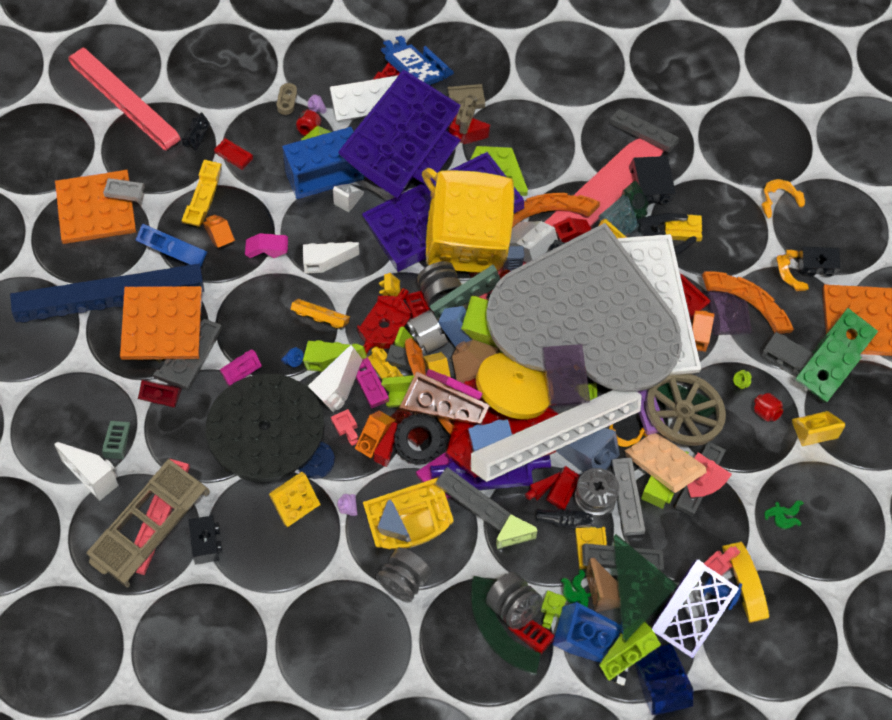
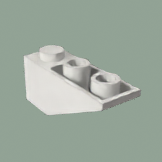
M359 242L310 243L303 245L304 273H323L358 256Z

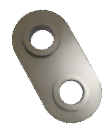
M285 83L280 87L277 99V110L280 114L288 115L295 109L297 88L294 84Z

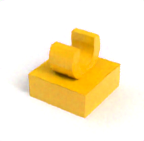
M392 273L385 274L384 280L379 282V285L385 289L379 291V293L383 296L391 295L396 297L400 293V280Z

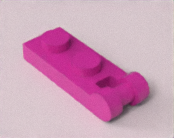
M368 357L363 359L356 375V380L372 409L387 403L389 397L381 385Z

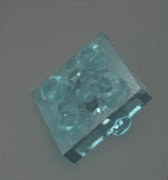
M623 195L598 216L600 222L603 219H607L626 237L639 227L628 196Z

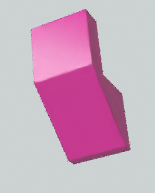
M259 233L246 239L245 255L249 258L263 252L272 258H276L287 253L288 236Z

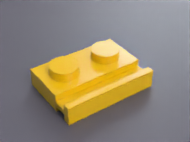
M688 215L687 221L664 222L666 235L671 234L672 240L686 241L692 236L697 238L696 241L702 240V216Z
M605 527L575 529L579 569H587L588 567L583 566L582 546L584 543L607 545Z

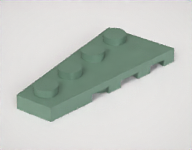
M491 265L430 305L435 317H441L446 308L459 307L470 302L471 296L480 297L493 290L500 280L497 269L494 265Z

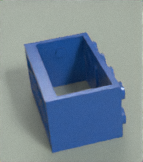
M352 127L282 146L285 173L296 199L333 189L334 186L364 180V175L338 154L341 147L353 134Z

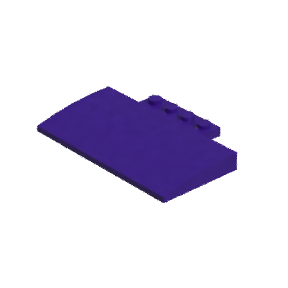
M403 69L341 147L338 154L372 182L398 198L413 177L425 184L422 171L426 168H431L438 173L454 152L461 140L447 132L456 117L461 105Z
M488 152L451 169L483 172L506 177ZM424 183L400 194L398 198L394 197L362 213V217L397 272L426 258L427 223L432 197L431 191ZM514 187V213L524 209V199Z

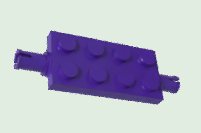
M550 455L540 457L488 482L480 476L474 478L449 457L447 465L430 466L431 478L439 477L444 469L448 467L476 489L487 490L530 486V484H533V469L551 468Z

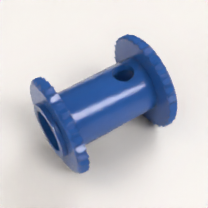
M712 575L708 576L705 585L713 584ZM739 583V589L730 601L729 610H732L738 601L742 591V583ZM725 584L717 586L719 598L727 597L732 590ZM714 586L702 589L704 597L706 593L716 597Z

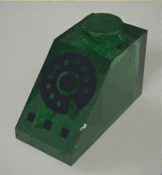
M637 181L632 182L623 190L618 209L619 213L635 224L639 218H644L648 214V202Z

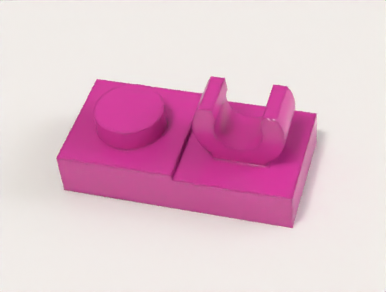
M251 349L221 368L220 372L227 385L230 386L245 378L262 365L255 351Z

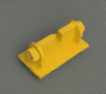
M374 347L371 350L372 355L368 356V359L382 380L383 378L403 376L397 367L391 366L388 361L386 362L387 353L384 349Z

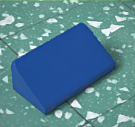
M423 47V56L444 74L445 79L454 74V71L429 48Z

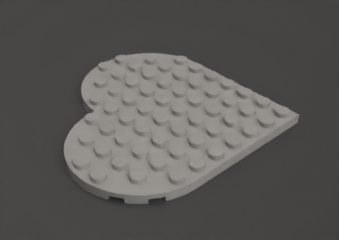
M606 223L506 274L496 284L487 304V326L495 344L511 360L533 370L559 371L577 365L589 378L602 386L618 391L634 392L652 388L664 381L675 368L681 355V329L675 315Z

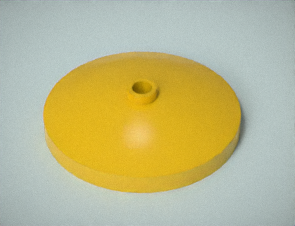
M504 353L489 356L481 363L477 371L476 386L478 391L483 393L481 397L494 410L503 415L516 419H532L543 414L552 401L553 387L546 373L524 367L511 360Z

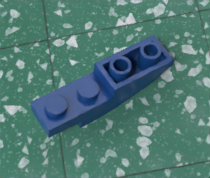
M143 223L136 237V241L190 265L200 263L201 267L207 254L205 250Z

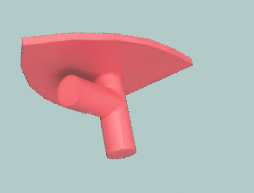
M697 453L694 459L706 467V473L687 485L690 498L703 497L716 492L728 481L732 474L717 465L713 460H709L702 454Z

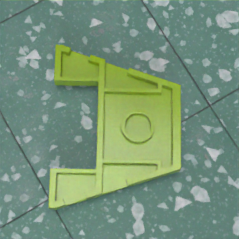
M476 147L471 159L488 152L506 177L513 179L514 187L521 196L528 195L527 186L512 148Z

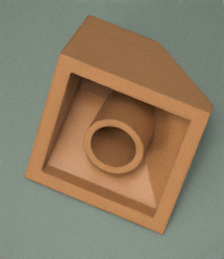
M476 340L459 343L452 355L456 380L464 383L476 378L481 363L489 356L500 353V349Z
M591 558L587 567L586 577L595 612L619 608L622 600H624L622 588H618L617 581L595 558Z

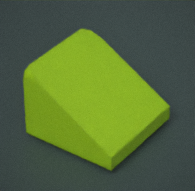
M402 326L398 331L395 346L406 348L405 341L410 337L413 339V337Z

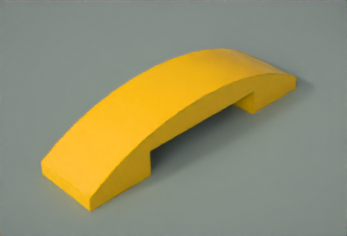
M208 160L203 161L199 172L200 179L190 206L186 207L182 223L200 227L204 221L217 188L222 167L221 163Z
M742 542L722 546L724 553L734 546L741 552L729 562L733 566L732 570L738 585L742 583L741 595L744 600L742 605L749 623L768 619L769 612L764 591L746 547Z

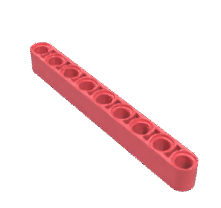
M82 47L68 57L72 66L162 149L166 151L181 140L175 129L85 48Z

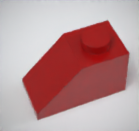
M455 117L449 127V133L460 139V143L468 144L488 138L490 124L472 118L467 133L463 134L460 133V125H456Z

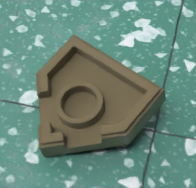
M467 96L465 102L460 106L456 117V125H460V133L466 134L476 110V96Z

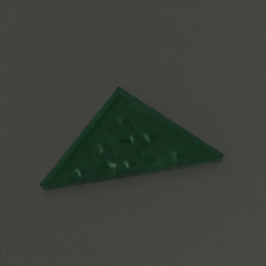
M615 534L613 542L623 632L622 638L623 642L626 643L678 585Z

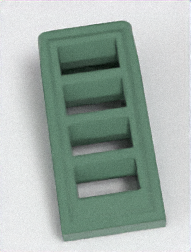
M110 421L102 449L104 458L124 459L130 422ZM114 427H124V430H116ZM113 433L122 434V436H113ZM112 440H121L120 442H112ZM111 446H119V448H110V447H111Z

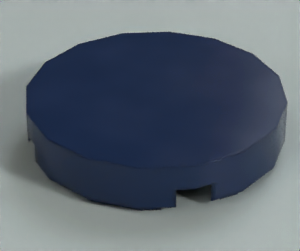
M324 442L320 443V447L315 452L316 455L312 456L313 459L308 461L305 467L298 469L299 472L306 474L307 478H323L334 468V453L330 446Z

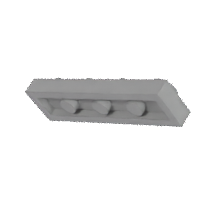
M632 458L612 459L613 475H615L619 482L620 490L617 498L624 536L644 534L645 526Z

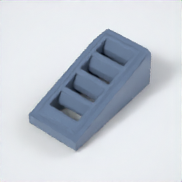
M509 246L507 260L502 269L503 273H509L523 265V246Z

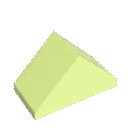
M510 514L497 537L496 547L499 549L536 539L537 528Z

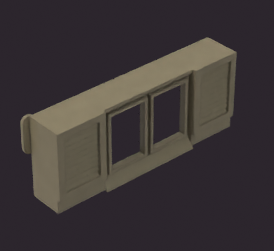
M168 459L113 524L106 529L86 552L90 558L89 563L102 574L109 573L128 588L130 586L128 580L199 497L201 495L207 496L210 490ZM152 493L175 509L161 526L138 510ZM133 515L155 531L141 549L119 532Z

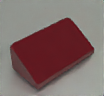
M145 379L141 380L138 399L176 407L182 388Z

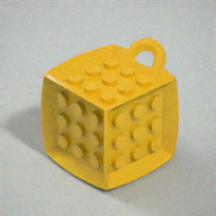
M426 168L422 171V177L431 191L432 197L427 223L426 263L431 265L436 262L447 261L454 266L455 270L466 272H482L491 265H494L497 271H499L507 260L514 215L513 179L475 171L446 170L436 173L433 169ZM431 178L436 182V186L433 184Z

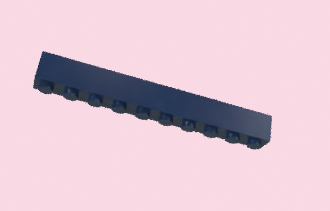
M199 263L10 293L11 311L16 322H27L34 319L65 316L71 313L103 310L115 306L122 307L124 304L125 287L201 286L202 292H205L202 271Z

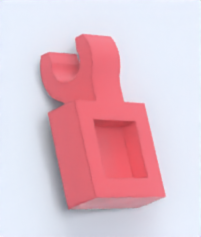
M347 409L332 416L331 422L340 436L346 434L351 446L357 444L358 436L354 431L357 428V423L350 411Z
M736 546L730 547L724 554L721 551H717L703 564L716 571L720 576H723L733 567L729 561L741 552Z

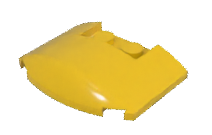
M438 478L363 502L376 547L397 549L399 547L411 548L439 536L454 522L445 492L434 484ZM392 500L411 541L405 542L380 533L378 525L387 501Z

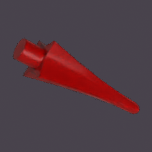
M560 472L530 484L531 489L525 493L526 498L531 500L535 497L538 500L554 485Z

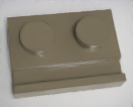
M482 84L448 87L449 98L461 106L467 96L473 95L477 97L476 109L485 108Z

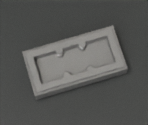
M108 178L103 194L105 197L140 202L144 183Z

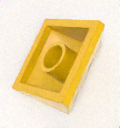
M829 411L792 419V424L802 447L837 439L845 427V422Z

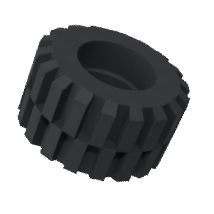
M412 414L408 418H404L397 426L394 440L395 446L399 454L406 461L413 464H426L438 457L442 451L444 432L437 420L429 415ZM421 427L429 431L431 444L427 449L416 451L409 446L408 435L414 428Z

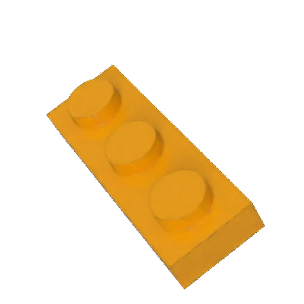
M301 299L292 302L290 309L296 311V314L300 316L308 315L313 317L315 321L331 323L330 325L335 328H343L350 320V316Z

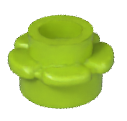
M745 370L737 372L734 375L735 385L741 389L749 387L752 378L750 372Z

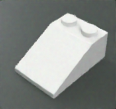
M542 221L519 222L512 228L509 246H523L524 261L528 263L549 252L550 245L555 239L558 240L555 228Z
M352 345L308 385L332 412L339 410L345 404L363 360Z
M57 442L54 444L62 462L99 501L119 486L116 480L118 476L113 471L114 466L109 460L106 459L104 461L99 455Z

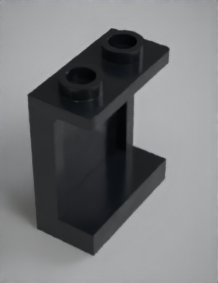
M668 156L634 157L629 165L630 173L635 174L638 193L643 194L645 198L644 205L652 203L667 204L671 202L676 191Z

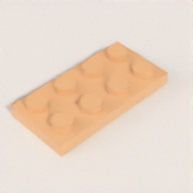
M659 433L648 435L625 450L627 458H632L635 464L674 493L706 473V467Z

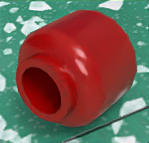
M305 110L298 117L296 128L302 135L306 136L314 128L321 125V118L315 111Z
M771 393L760 394L756 397L754 412L767 422L776 421L783 414V403Z

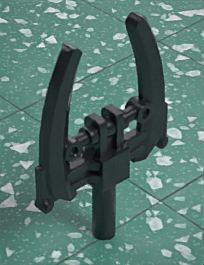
M678 213L651 215L639 218L637 223L641 224L640 231H643V236L666 235V231H662L660 228V223L687 221L688 215ZM652 226L657 229V233L652 232ZM692 236L683 243L674 246L675 255L688 249L696 242L697 238Z

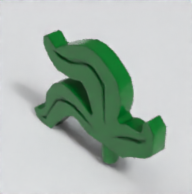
M796 501L788 509L780 507L779 502H776V507L765 511L764 518L768 520V517L774 516L776 526L781 529H789L795 525L800 526L801 522L798 519H787L784 515L789 517L796 516L799 506H802L804 503L803 501Z
M580 569L579 575L573 578L572 583L566 578L561 579V582L564 583L563 595L570 603L579 602L588 608V597H591V593H586L585 589L581 586L585 573Z

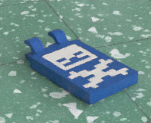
M403 36L396 37L395 39L398 43L394 45L390 40L383 41L386 47L381 48V51L386 54L385 59L400 73L404 69L428 85L443 80L444 74L412 44L407 45Z

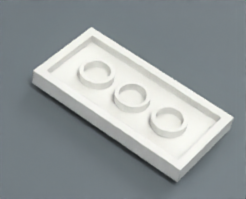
M398 76L330 87L336 122L365 118Z

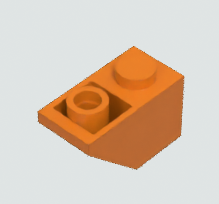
M212 215L206 218L207 221L202 222L216 247L219 248L235 241L226 219Z
M695 311L691 326L697 351L706 352L714 313L707 311Z
M380 410L371 414L354 449L372 458L375 449L392 422H395V419Z

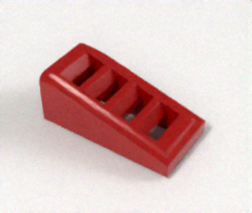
M422 291L407 294L404 299L411 311V319L430 310Z
M392 422L374 451V461L385 467L389 465L395 443L396 422Z
M531 620L520 630L508 627L511 632L539 655L547 649L555 635L534 620ZM528 626L531 627V630L527 634L523 633L528 628ZM536 631L538 634L532 639L530 636ZM541 636L544 637L542 642L539 644L537 642Z

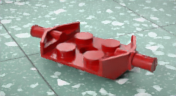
M402 288L396 297L378 296V301L361 326H357V331L365 342L363 346L366 354L374 347L381 349L390 348L396 340L400 327H404L411 318V311L404 303V299L409 293L407 289ZM382 322L389 323V326L386 328H382L379 326V324Z

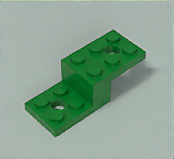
M847 308L812 352L814 353L813 356L799 372L795 380L824 403H827L862 358L860 354L874 338L878 330ZM847 330L855 332V339L851 340L846 336ZM820 370L825 371L827 374L825 381H821L817 376Z

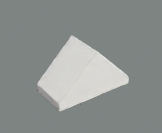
M351 184L334 186V205L350 212L363 196L364 191Z

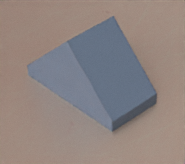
M392 500L387 501L378 525L380 533L405 542L411 541Z

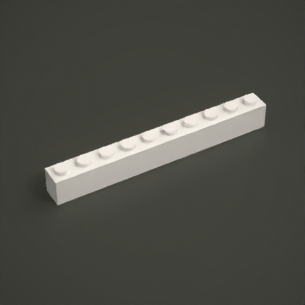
M612 390L471 453V471L488 482L640 412L642 395L636 391Z

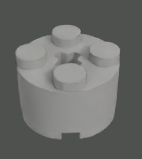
M430 310L407 322L413 339L418 342L423 354H429L448 343L445 334H442L437 319Z

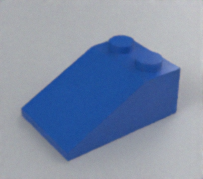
M576 602L563 606L552 645L570 654L601 663L619 638L620 631L622 630L623 632L626 627Z

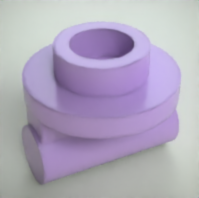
M312 95L308 100L309 110L322 114L327 111L320 96Z
M343 494L337 504L340 513L356 516V495Z

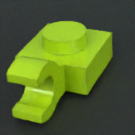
M548 590L540 612L546 613L542 626L550 629L554 616L560 618L566 599L563 595Z

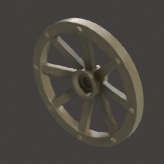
M671 374L658 385L649 388L646 395V412L651 423L663 436L676 443L688 446L706 444L717 437L724 426L726 411L720 395L708 382L695 375ZM676 381L693 385L686 400L681 399ZM666 383H670L675 403L657 389ZM698 388H700L711 400L693 406L691 402ZM654 396L672 410L656 411ZM715 406L717 421L694 413ZM674 417L676 422L673 429L665 425L660 418ZM692 420L714 427V429L702 435ZM682 422H685L694 436L678 433Z

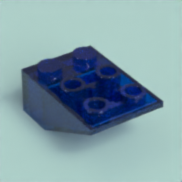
M672 644L659 646L634 663L651 715L693 707V687Z

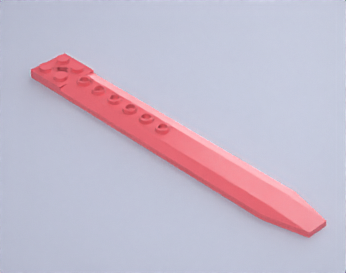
M640 138L629 143L573 195H583L600 202V207L590 217L577 212L557 210L544 223L553 227V224L567 218L587 220L590 227H592L636 185L635 174L630 173L629 169L633 158L661 156L664 150ZM503 267L498 271L500 279L508 274L503 273ZM493 290L485 293L479 298L489 300L487 299V294H491Z

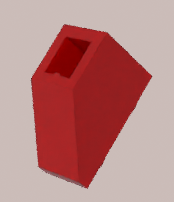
M567 218L553 224L558 240L564 243L592 230L587 220Z

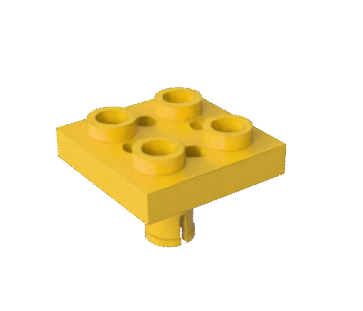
M300 472L269 493L286 527H289L320 505L306 474Z

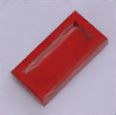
M226 138L214 149L216 155L241 170L253 159L251 153Z
M564 466L546 500L557 508L565 509L577 487L580 475Z

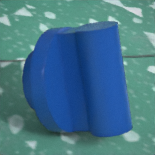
M294 347L287 352L281 361L285 365L297 367L302 363L304 354L301 349Z

